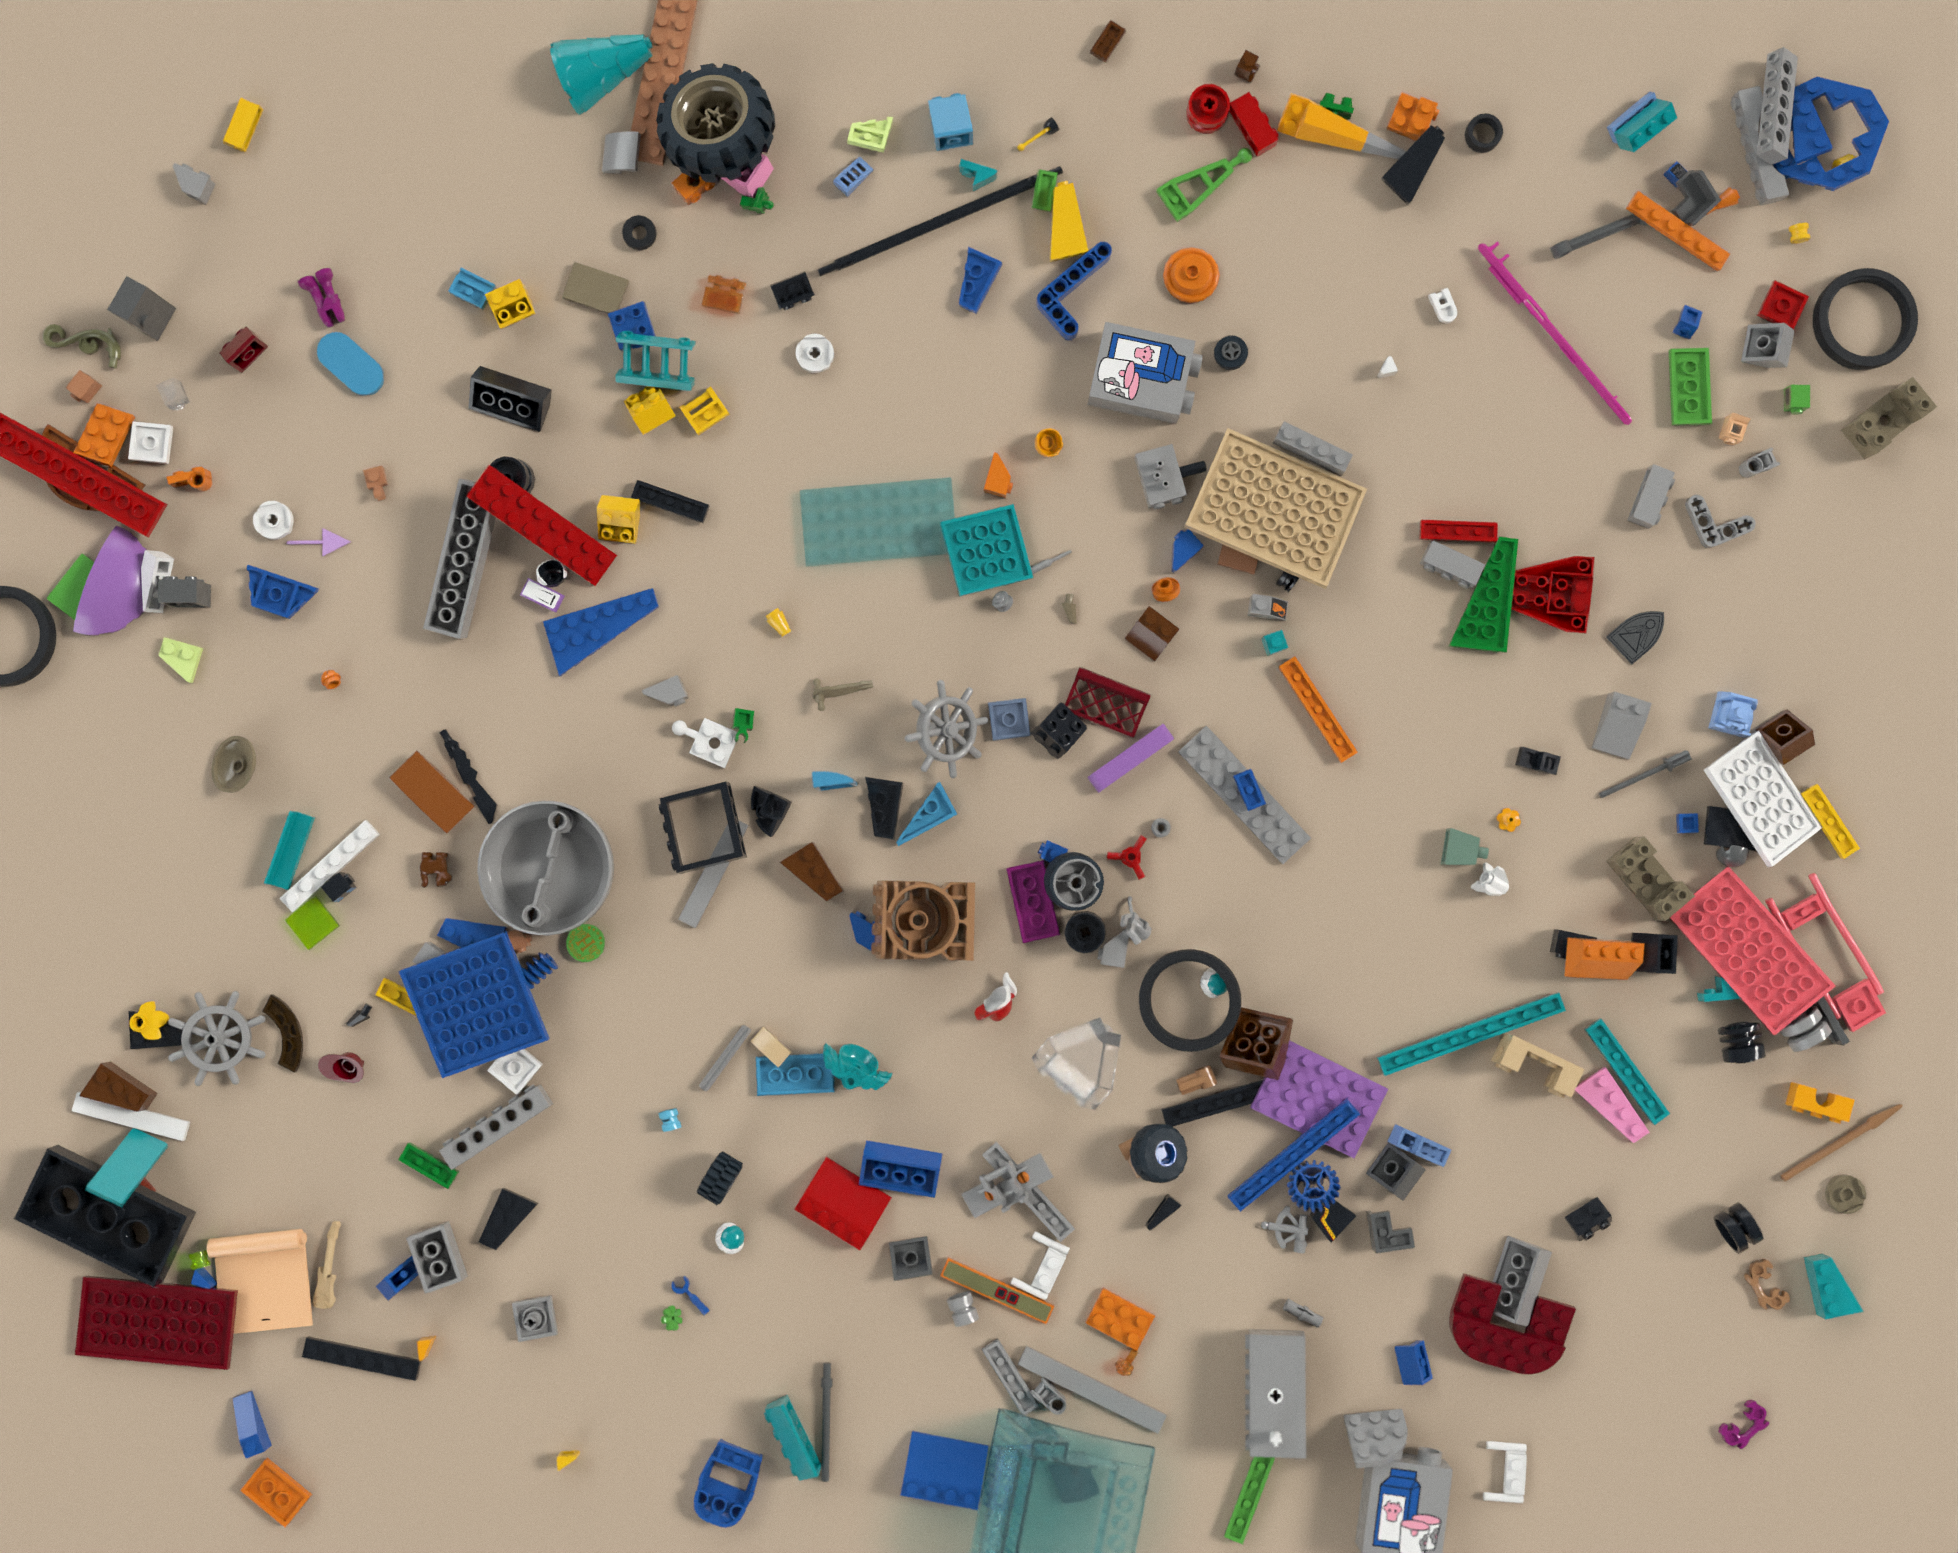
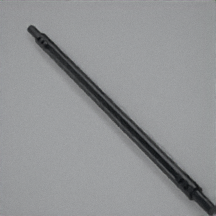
M1061 166L1049 170L1058 173L1057 175L1063 173ZM1037 174L834 260L833 263L817 269L820 276H823L837 269L840 271L1035 187Z

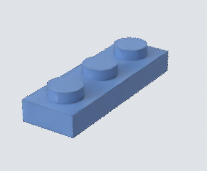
M1649 91L1607 126L1613 143H1617L1614 132L1657 99L1654 92Z

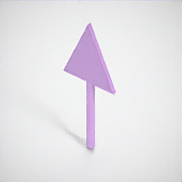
M322 528V540L287 541L286 543L288 545L322 544V556H325L351 541Z

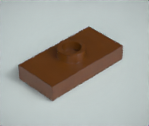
M1110 20L1090 50V54L1106 63L1126 33V29Z

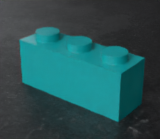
M1656 99L1615 131L1614 135L1619 149L1634 153L1675 121L1677 115L1673 103Z

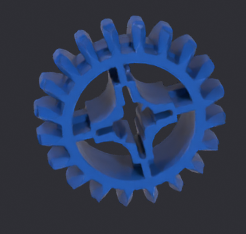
M1313 1160L1312 1164L1309 1165V1162L1305 1161L1304 1167L1299 1164V1170H1292L1294 1175H1289L1288 1177L1291 1181L1287 1183V1187L1290 1188L1288 1194L1292 1196V1202H1297L1298 1208L1303 1206L1305 1212L1308 1208H1311V1212L1314 1213L1315 1208H1319V1211L1322 1212L1323 1206L1327 1209L1330 1208L1329 1202L1335 1204L1334 1197H1339L1338 1190L1341 1187L1338 1184L1340 1182L1339 1177H1335L1336 1171H1331L1330 1165L1324 1167V1162L1322 1161L1317 1165L1316 1160ZM1325 1178L1330 1183L1328 1191H1325L1322 1186ZM1300 1181L1305 1186L1303 1194L1298 1191ZM1314 1184L1317 1185L1316 1188H1314V1186H1313V1188L1310 1187L1311 1185H1314Z

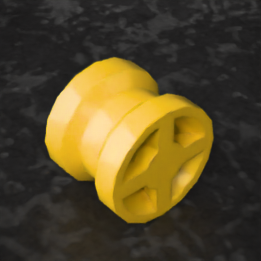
M1798 223L1789 227V232L1792 235L1790 243L1797 244L1811 239L1807 231L1809 228L1808 223Z

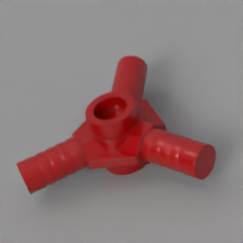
M1140 835L1135 845L1123 850L1122 853L1107 852V860H1121L1123 864L1133 868L1138 880L1146 877L1139 864L1141 863L1140 849L1147 838Z

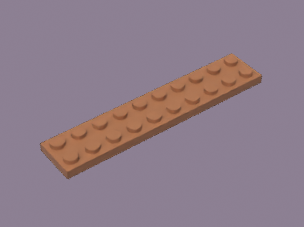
M658 0L650 36L653 46L650 50L653 56L644 65L630 131L641 134L638 161L664 165L666 153L657 134L658 124L656 118L659 103H665L663 94L671 83L676 85L680 81L679 76L683 74L698 0Z

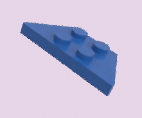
M247 565L250 577L251 606L290 619L319 591V588Z

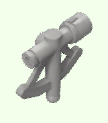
M1286 1206L1278 1214L1276 1223H1268L1266 1221L1261 1223L1263 1229L1275 1231L1276 1239L1282 1249L1286 1248V1243L1295 1239L1294 1252L1305 1253L1307 1247L1305 1235L1308 1234V1227H1306L1307 1215L1300 1214L1298 1223L1290 1213V1207ZM1287 1215L1294 1225L1282 1224L1284 1217ZM1281 1232L1294 1234L1286 1239H1283Z

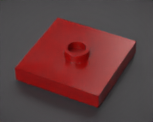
M1774 280L1757 316L1771 323H1785L1794 330L1809 296Z

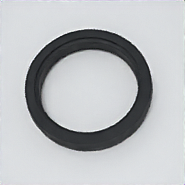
M1873 268L1856 269L1837 277L1822 291L1813 310V331L1823 352L1836 363L1855 370L1875 369L1897 359L1913 341L1918 326L1917 305L1907 286L1894 275ZM1854 283H1870L1883 288L1894 298L1901 313V330L1896 342L1887 352L1876 356H1861L1849 352L1836 341L1829 326V308L1833 298L1843 287Z
M0 586V599L13 598L24 603L35 615L40 630L39 644L32 659L15 672L0 674L1 687L15 686L30 681L48 665L56 646V626L49 609L39 598L17 587Z
M1184 949L1168 953L1149 968L1141 983L1139 1008L1144 1024L1158 1041L1175 1050L1196 1052L1219 1044L1232 1032L1241 1012V991L1236 977L1222 960L1208 952ZM1179 962H1198L1212 968L1220 975L1227 987L1229 994L1227 1017L1215 1032L1199 1039L1177 1037L1165 1030L1153 1013L1151 993L1157 977L1166 968Z

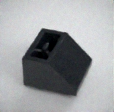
M1632 932V942L1644 943L1643 963L1636 971L1676 974L1678 935Z

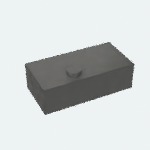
M126 276L107 310L137 330L158 341L173 316L176 307L148 287Z

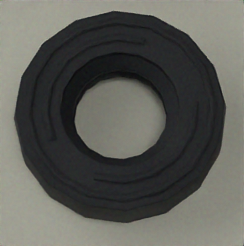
M632 216L625 222L622 229L624 241L635 250L648 249L656 240V227L646 216ZM643 226L646 229L647 233L643 239L638 240L633 237L632 232L635 227Z

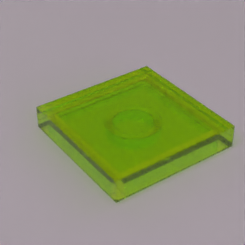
M314 896L285 919L286 923L308 950H311L340 927L339 923L317 896Z

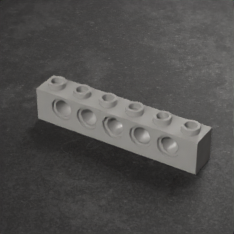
M1785 47L1767 54L1757 156L1771 165L1788 159L1798 57Z
M533 1084L524 1090L526 1094L520 1098L516 1095L508 1101L509 1105L505 1108L499 1106L492 1111L493 1115L488 1119L484 1116L476 1121V1127L472 1129L467 1127L459 1133L460 1137L456 1140L452 1137L444 1142V1147L439 1152L450 1169H455L553 1105L542 1085L535 1087ZM525 1099H529L532 1102L531 1109H527L524 1106ZM509 1110L515 1112L516 1117L514 1120L508 1117ZM493 1120L499 1123L498 1130L492 1128ZM477 1131L483 1134L482 1141L476 1139L475 1133ZM460 1142L466 1144L467 1149L465 1152L460 1150Z

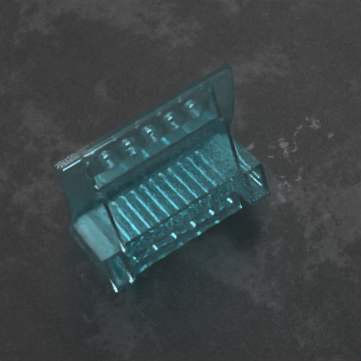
M999 1408L970 1553H1135L1155 1448L1150 1445L1137 1444L1070 1429L1008 1409Z

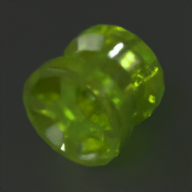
M207 1249L188 1254V1258L192 1262L190 1265L191 1270L211 1265L210 1260L207 1258Z

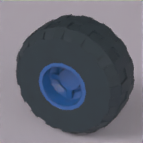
M1166 1124L1147 1125L1136 1133L1131 1142V1164L1135 1172L1142 1179L1153 1183H1167L1178 1178L1183 1172L1187 1163L1188 1151L1183 1136L1176 1128Z

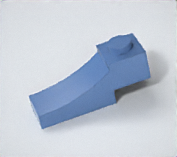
M1397 1124L1394 1125L1387 1141L1442 1167L1445 1166L1451 1149Z

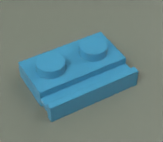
M461 267L448 292L484 310L488 302L485 294L493 291L496 285Z

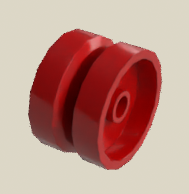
M1204 84L1197 87L1191 93L1186 109V118L1189 125L1195 131L1202 134H1212L1220 130L1225 124L1230 109V99L1227 92L1215 84Z

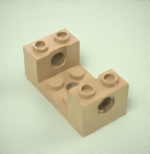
M1503 1033L1491 1061L1496 1063L1495 1067L1509 1073L1512 1070L1518 1072L1525 1056L1536 1060L1540 1058V1063L1552 1067L1543 1086L1548 1087V1092L1558 1097L1564 1098L1566 1095L1572 1098L1584 1072L1583 1068L1514 1035Z

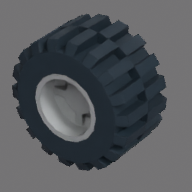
M724 1151L720 1152L699 1184L697 1194L713 1204L719 1205L735 1182L743 1163Z

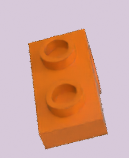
M194 467L188 472L177 471L173 475L167 476L168 484L175 488L190 484V486L200 491H207L212 486L211 472L203 467ZM202 477L203 482L200 485H197L198 479Z

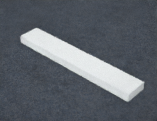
M81 1092L76 1094L72 1108L73 1112L180 1141L186 1140L190 1121L150 1110L136 1112L79 1096Z

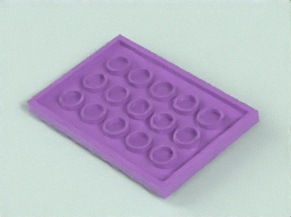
M1289 1040L1286 1060L1279 1080L1265 1077L1250 1108L1301 1133H1305L1345 1099H1348L1361 1115L1328 1140L1325 1145L1355 1158L1388 1088Z

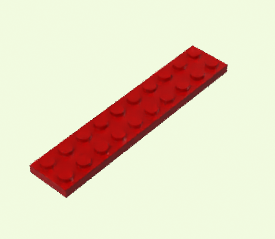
M0 413L1 457L142 535L150 537L168 504Z

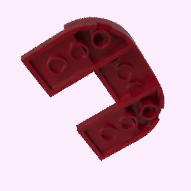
M1463 1273L1449 1315L1450 1331L1463 1353L1478 1362L1526 1375L1546 1371L1559 1361L1566 1349L1564 1343L1576 1311L1574 1306L1537 1296L1525 1332L1515 1331L1490 1323L1502 1288L1501 1284Z

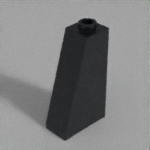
M1431 125L1381 179L1407 205L1412 202L1445 139L1443 136L1445 133L1438 126L1434 128Z

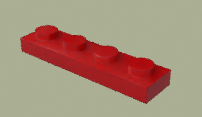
M1420 520L1419 540L1497 542L1498 522Z

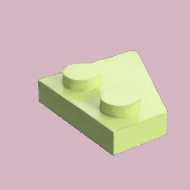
M887 117V120L877 122L874 119L868 120L865 123H852L847 144L884 153L893 117Z
M164 637L159 656L187 682L193 683L203 648Z

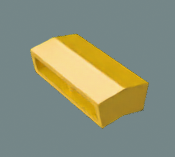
M240 97L223 143L246 152L263 112L262 107Z

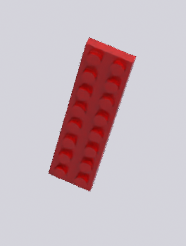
M489 464L466 495L473 502L594 586L597 585L617 556Z

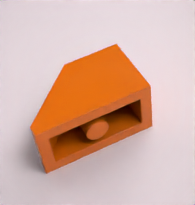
M994 452L984 492L1006 498L1007 493L1011 494L1014 483L1010 482L1011 476L999 454Z

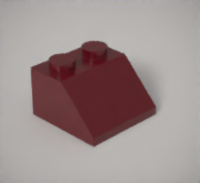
M246 326L236 333V337L231 342H227L222 347L220 355L229 365L243 373L269 346Z

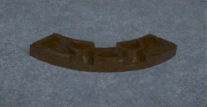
M271 994L262 1012L274 1021L282 1035V1051L278 1064L295 1073L300 1066L303 1054L302 1030L291 1008L279 997Z

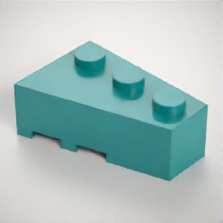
M1823 1253L1804 1257L1816 1315L1826 1320L1864 1312L1832 1257Z

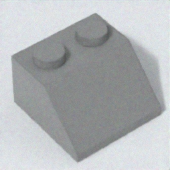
M1785 323L1748 325L1741 361L1767 368L1787 367L1794 330Z

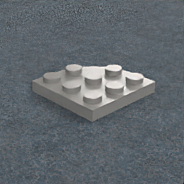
M1402 1409L1344 1415V1422L1356 1468L1375 1467L1390 1463L1405 1448L1407 1443V1425Z

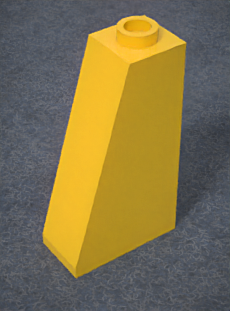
M1068 181L1057 183V187L1053 189L1050 262L1083 255L1088 252L1074 184H1068Z

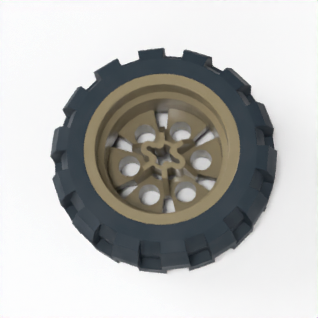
M714 63L700 65L701 70L693 73L691 70L686 71L679 76L680 81L676 85L671 83L664 92L663 100L665 103H659L657 112V134L666 155L674 166L679 167L682 173L697 180L701 176L705 182L720 183V178L728 177L731 181L742 177L741 172L747 168H750L752 171L762 160L760 154L768 152L774 138L772 133L776 127L775 114L766 91L750 73L746 71L741 72L740 68L724 63L722 68H717Z

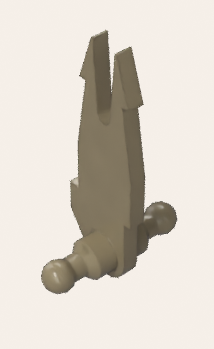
M816 678L813 680L815 688L812 695L818 703V710L824 711L825 705L823 702L825 698L847 695L861 690L864 691L872 688L873 683L872 680L821 687L820 679Z

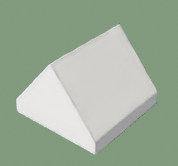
M1391 356L1387 357L1377 375L1378 378L1393 376L1397 373L1398 369Z

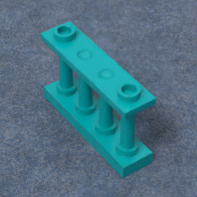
M622 331L618 334L616 342L623 343V368L619 369L616 373L615 382L686 391L692 390L695 377L687 375L688 350H693L696 341H692L687 337L675 339L633 334L632 331ZM631 344L642 345L641 371H634L631 368ZM650 346L661 347L660 373H652L650 371ZM669 348L680 349L679 375H670Z

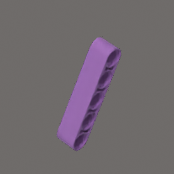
M1163 723L1087 778L1099 793L1174 740V737Z

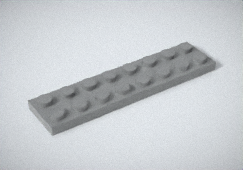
M1207 726L1178 751L1281 864H1284L1311 839L1257 779L1256 781L1266 804L1247 811L1233 778L1234 775L1247 769Z

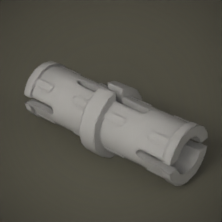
M1289 1298L1283 1306L1284 1311L1295 1315L1300 1321L1304 1320L1312 1324L1316 1328L1320 1327L1323 1321V1316L1310 1311L1307 1306H1301Z

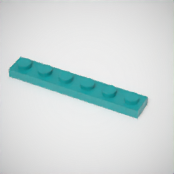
M1599 1018L1585 1028V1032L1650 1122L1656 1125L1670 1115L1667 1108L1604 1021Z

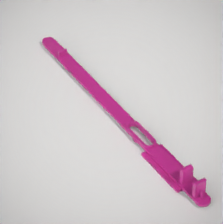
M1498 241L1491 247H1487L1484 243L1479 244L1478 250L1490 263L1491 266L1488 269L1518 305L1522 302L1529 312L1537 319L1562 352L1578 368L1624 424L1629 425L1632 419L1617 402V396H1612L1550 322L1547 314L1503 265V262L1510 255L1506 254L1501 259H1498L1492 253L1499 245Z

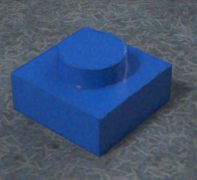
M1698 813L1676 814L1677 833H1699Z

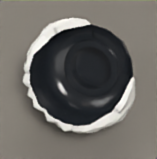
M555 559L542 562L536 569L537 581L547 587H558L563 583L568 573L564 564Z

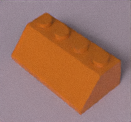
M1568 938L1564 976L1628 980L1643 963L1644 943Z

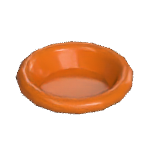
M1193 247L1180 249L1171 255L1165 264L1163 272L1165 287L1170 294L1179 301L1187 303L1201 302L1211 296L1218 286L1220 276L1218 265L1213 257L1204 250Z

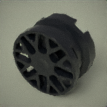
M1283 571L1276 585L1279 587L1283 586L1284 590L1289 592L1299 577Z

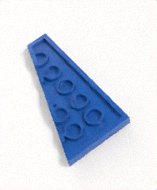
M651 588L543 621L559 676L564 675L589 655L594 654L615 639L616 636L625 632L633 624L659 608L654 589Z

